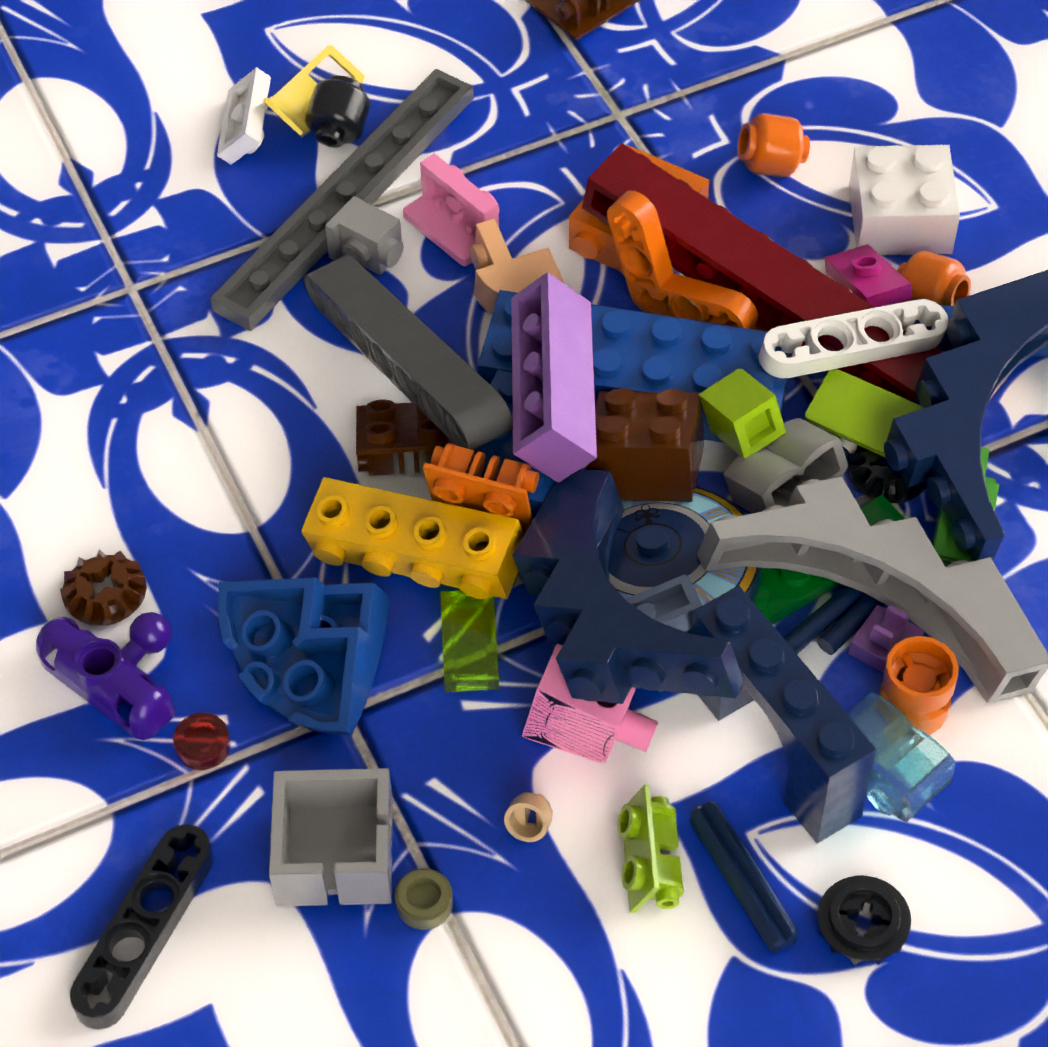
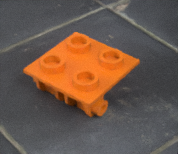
M450 443L445 448L436 446L432 454L431 464L424 462L423 465L432 501L518 519L524 534L533 521L527 492H535L539 481V472L531 471L530 464L505 458L500 469L501 459L499 456L493 455L484 477L481 478L485 465V453L478 451L475 455L474 450Z

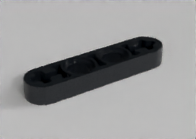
M189 824L179 825L168 830L161 838L74 980L70 989V1002L79 1022L86 1027L97 1030L109 1028L123 1017L209 873L213 863V852L208 836L199 827ZM191 845L195 846L197 857L186 856L178 867L175 851L186 852ZM176 869L178 871L181 882H179L177 878L173 876ZM163 889L173 894L172 904L161 912H149L142 907L145 896L154 890ZM135 937L145 943L143 952L132 961H120L113 957L112 952L115 945L124 938ZM103 968H107L113 974L110 981ZM107 985V992L111 1001L108 1004L98 1002L91 1009L87 996L89 994L99 996Z

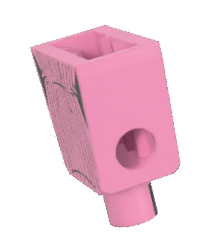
M557 643L538 685L522 737L597 762L607 761L615 740L647 752L659 721L628 709L636 688L631 687L623 704L602 701L591 702L572 698L556 660L563 646Z

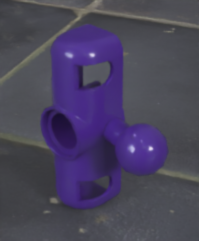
M147 612L135 618L129 627L130 640L122 649L114 641L98 638L88 630H81L75 620L71 618L57 617L46 623L40 630L35 643L36 652L42 667L130 735L140 740L150 739L174 717L176 710L168 690L164 686H156L150 676L136 666L146 654L159 653L169 644L171 640V627L169 621L164 616L155 612ZM57 648L58 651L54 660L55 667H53L45 658ZM124 702L130 703L133 706L129 716V724L117 711V707Z

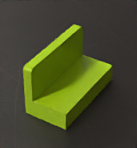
M832 369L828 371L806 410L805 419L812 425L885 457L884 443L887 440L893 419L923 409V407L844 371Z

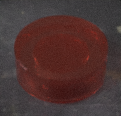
M197 713L186 717L178 724L173 736L178 759L182 764L194 770H208L218 766L226 759L231 748L226 724L221 718L210 713Z

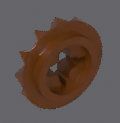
M99 549L95 557L87 560L78 557L76 567L72 571H64V584L60 592L64 606L71 616L85 624L104 626L118 623L131 616L142 604L146 595L147 585L137 560L131 561L127 559L121 550L115 555H106ZM110 576L113 588L104 587L100 593L96 594L93 582L102 583L106 577L109 578Z

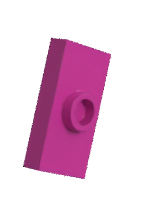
M868 244L824 257L826 273L835 282L845 285L855 295L875 308L892 305L893 303H902L912 299L911 283Z

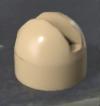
M523 792L510 803L504 816V823L508 832L516 839L524 842H535L542 839L547 833L552 822L553 810L550 802L542 794ZM530 810L536 812V823H528Z

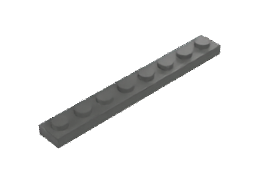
M436 68L210 297L212 311L251 331L328 251L325 225L353 196L372 205L474 99L473 86Z

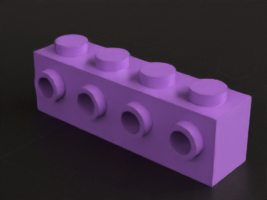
M547 272L511 298L513 454L527 464H530L533 469L541 471L559 483L597 459L591 302Z

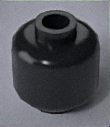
M342 75L332 76L327 80L320 81L314 87L305 114V123L309 130L315 134L316 140L325 146L337 148L342 143H353L362 135L370 111V99L358 81Z

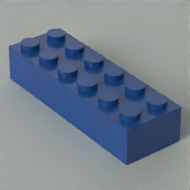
M499 290L477 365L478 374L489 384H491L498 369L512 372L511 298L517 292ZM591 304L595 405L599 391L609 392L619 388L630 389L634 392H662L667 389H679L684 392L701 393L733 371L743 369L775 394L782 416L789 378L771 376L764 371L759 363L758 355L765 335L768 332ZM776 347L775 352L782 351L781 347ZM785 353L787 358L792 357L793 353ZM702 406L704 440L724 443L710 430Z

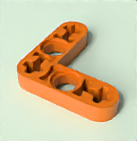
M628 190L609 207L607 218L627 287L633 302L640 310L645 313L751 329L756 324L758 311L752 301L744 294L673 272L657 211L650 200L643 194Z

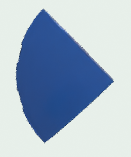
M316 577L219 582L218 616L222 640L232 650L241 670V673L237 675L246 688L262 704L270 706L295 725L327 734L352 735L364 710L379 664L387 625L390 596L373 582L324 585Z

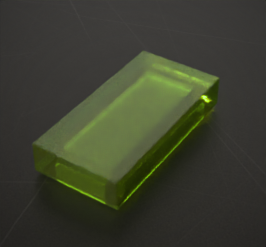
M461 590L440 591L445 692L499 689L494 596H489L487 599H478L465 594Z

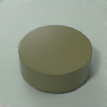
M426 868L413 870L403 876L395 889L396 910L400 919L408 926L420 930L432 929L444 923L453 909V893L448 879L440 872Z

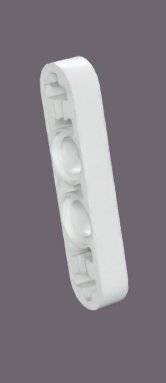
M918 299L778 326L771 329L765 335L758 355L759 363L764 371L771 376L792 378L928 351L935 348L941 342L949 322L948 315L943 307L936 302ZM915 320H919L921 323L913 325ZM869 326L880 327L888 333L890 340L886 342L874 341L867 336L864 328ZM925 326H931L932 328L927 330ZM822 335L834 336L841 341L843 349L839 351L827 350L820 345L818 337ZM781 347L782 351L775 352V348ZM785 353H793L792 357L789 358L785 355Z

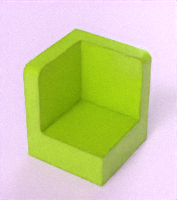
M743 369L733 371L699 393L712 433L744 459L755 454L786 433L775 394Z

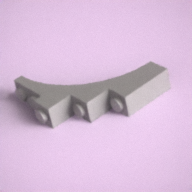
M843 477L822 481L811 479L795 487L786 507L774 505L764 509L762 512L738 517L726 515L711 522L696 554L705 571L736 567L787 569L830 579L864 592L887 606L889 604L907 613L909 620L932 638L946 644L955 654L958 664L964 669L986 703L1033 692L1048 670L1047 651L991 557L972 562L958 560L945 567L916 517L898 521L885 519L870 526Z

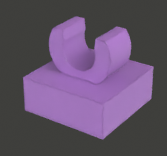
M889 604L886 609L877 605L850 642L848 654L884 673L887 655L892 647L905 638L923 636L924 630L908 621L909 615Z

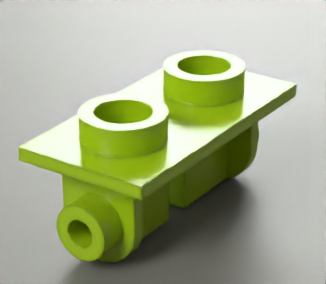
M644 784L632 799L623 805L617 821V831L619 836L623 838L625 862L622 868V885L624 889L628 890L630 913H636L648 899L656 900L657 907L661 909L675 908L679 905V898L684 894L680 857L661 854L660 850L675 851L679 847L676 809L670 805L667 797L655 796L651 798L650 785Z

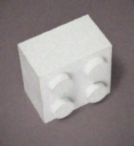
M854 146L849 192L856 248L868 244L879 255H914L921 251H929L936 254H952L960 211L950 146Z

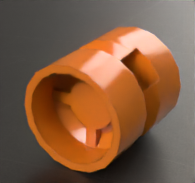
M914 636L901 640L888 653L879 693L878 710L881 719L891 730L903 736L917 738L931 735L943 726L948 717L951 697L954 694L959 670L955 654L946 644L931 637Z

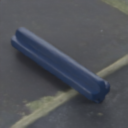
M708 801L696 807L691 812V825L769 950L778 953L791 947L797 941V928L720 806L713 801Z

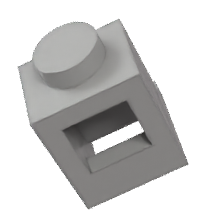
M353 196L325 225L329 258L333 260L349 254L363 267L381 275L388 267L395 266L403 253L404 245L402 242L400 219L356 196Z

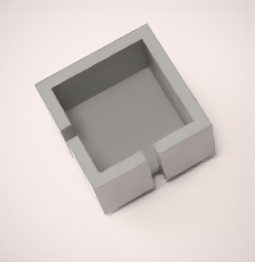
M389 768L274 771L269 877L276 906L328 905V895H338L339 905L392 904L391 847L393 799Z

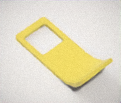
M328 45L275 95L270 98L266 97L263 100L300 137L310 132L305 123V114L313 89L317 83L309 76V73L326 57H331L360 84L365 79V76L332 45Z

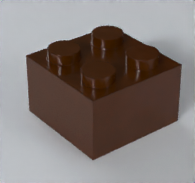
M625 388L614 389L609 392L599 391L595 405L597 459L590 462L586 466V470L610 471L621 500L692 502L704 449L703 414L699 393L684 392L679 389H667L662 392H634Z

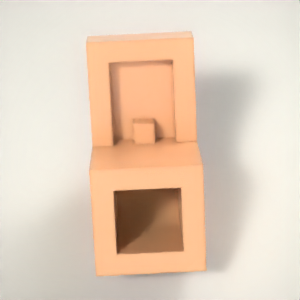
M495 218L476 224L475 244L470 245V254L476 269L474 296L479 304L490 314H493L499 290L519 293L547 272L564 283L549 247L512 258Z

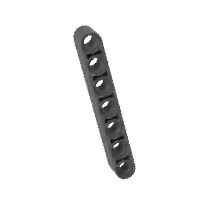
M346 254L304 276L307 292L316 308L456 446L476 450L513 430V418L502 396L352 256Z

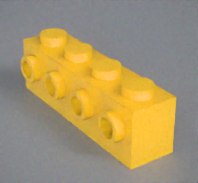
M323 477L301 530L314 556L324 563L340 566L343 562L362 566L368 572L383 577H388L391 573L410 577L416 583L430 588H437L440 584L459 588L465 594L478 599H487L489 596L508 599L518 573V568L512 555L524 536L519 520L515 518Z

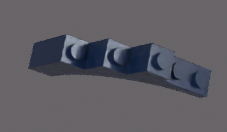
M1048 270L956 301L949 324L947 325V335L954 349L925 359L919 380L916 383L917 397L923 409L894 418L887 440L884 443V453L889 466L893 471H899L908 488L926 482L931 501L936 507L943 509L951 523V533L954 542L960 550H966L972 561L989 557L994 560L1005 535L989 500L981 465V426L985 410L994 392L1011 372L1041 348L1048 345Z
M579 469L561 482H555L512 556L528 594L539 595L533 606L549 644L556 645L558 643L563 645L556 660L572 698L591 702L602 701L623 704L631 687L651 691L661 690L736 699L744 680L730 641L690 634L655 621L629 604L610 583L608 565L612 540L625 511L611 472Z

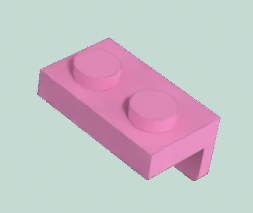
M433 153L420 162L422 196L403 208V217L461 266H467L472 263L470 245L475 244L476 224L495 218L499 227V206L495 198L488 191H481L465 178L458 167L449 165Z

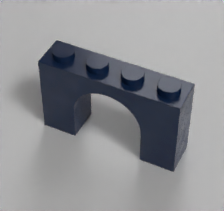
M739 585L695 609L692 614L691 634L730 641L744 680L736 699L716 696H699V698L718 721L752 701H756L774 727L786 756L788 776L783 802L816 844L861 818L877 750Z

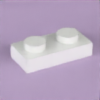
M257 67L228 90L217 156L230 165L246 153L252 154L255 152L264 138L262 128L268 106L263 100L266 97L268 98L271 77Z

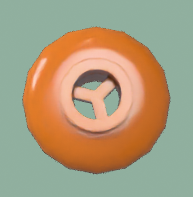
M760 113L753 117L750 123H745L742 126L737 145L738 157L745 162L746 168L754 174L784 178L792 175L800 163L807 161L810 152V139L804 135L802 125L797 119L789 116Z
M921 251L914 254L907 263H902L897 269L912 285V299L909 301L927 299L939 305L955 306L958 299L967 297L970 294V278L966 275L964 266L956 259L929 251Z

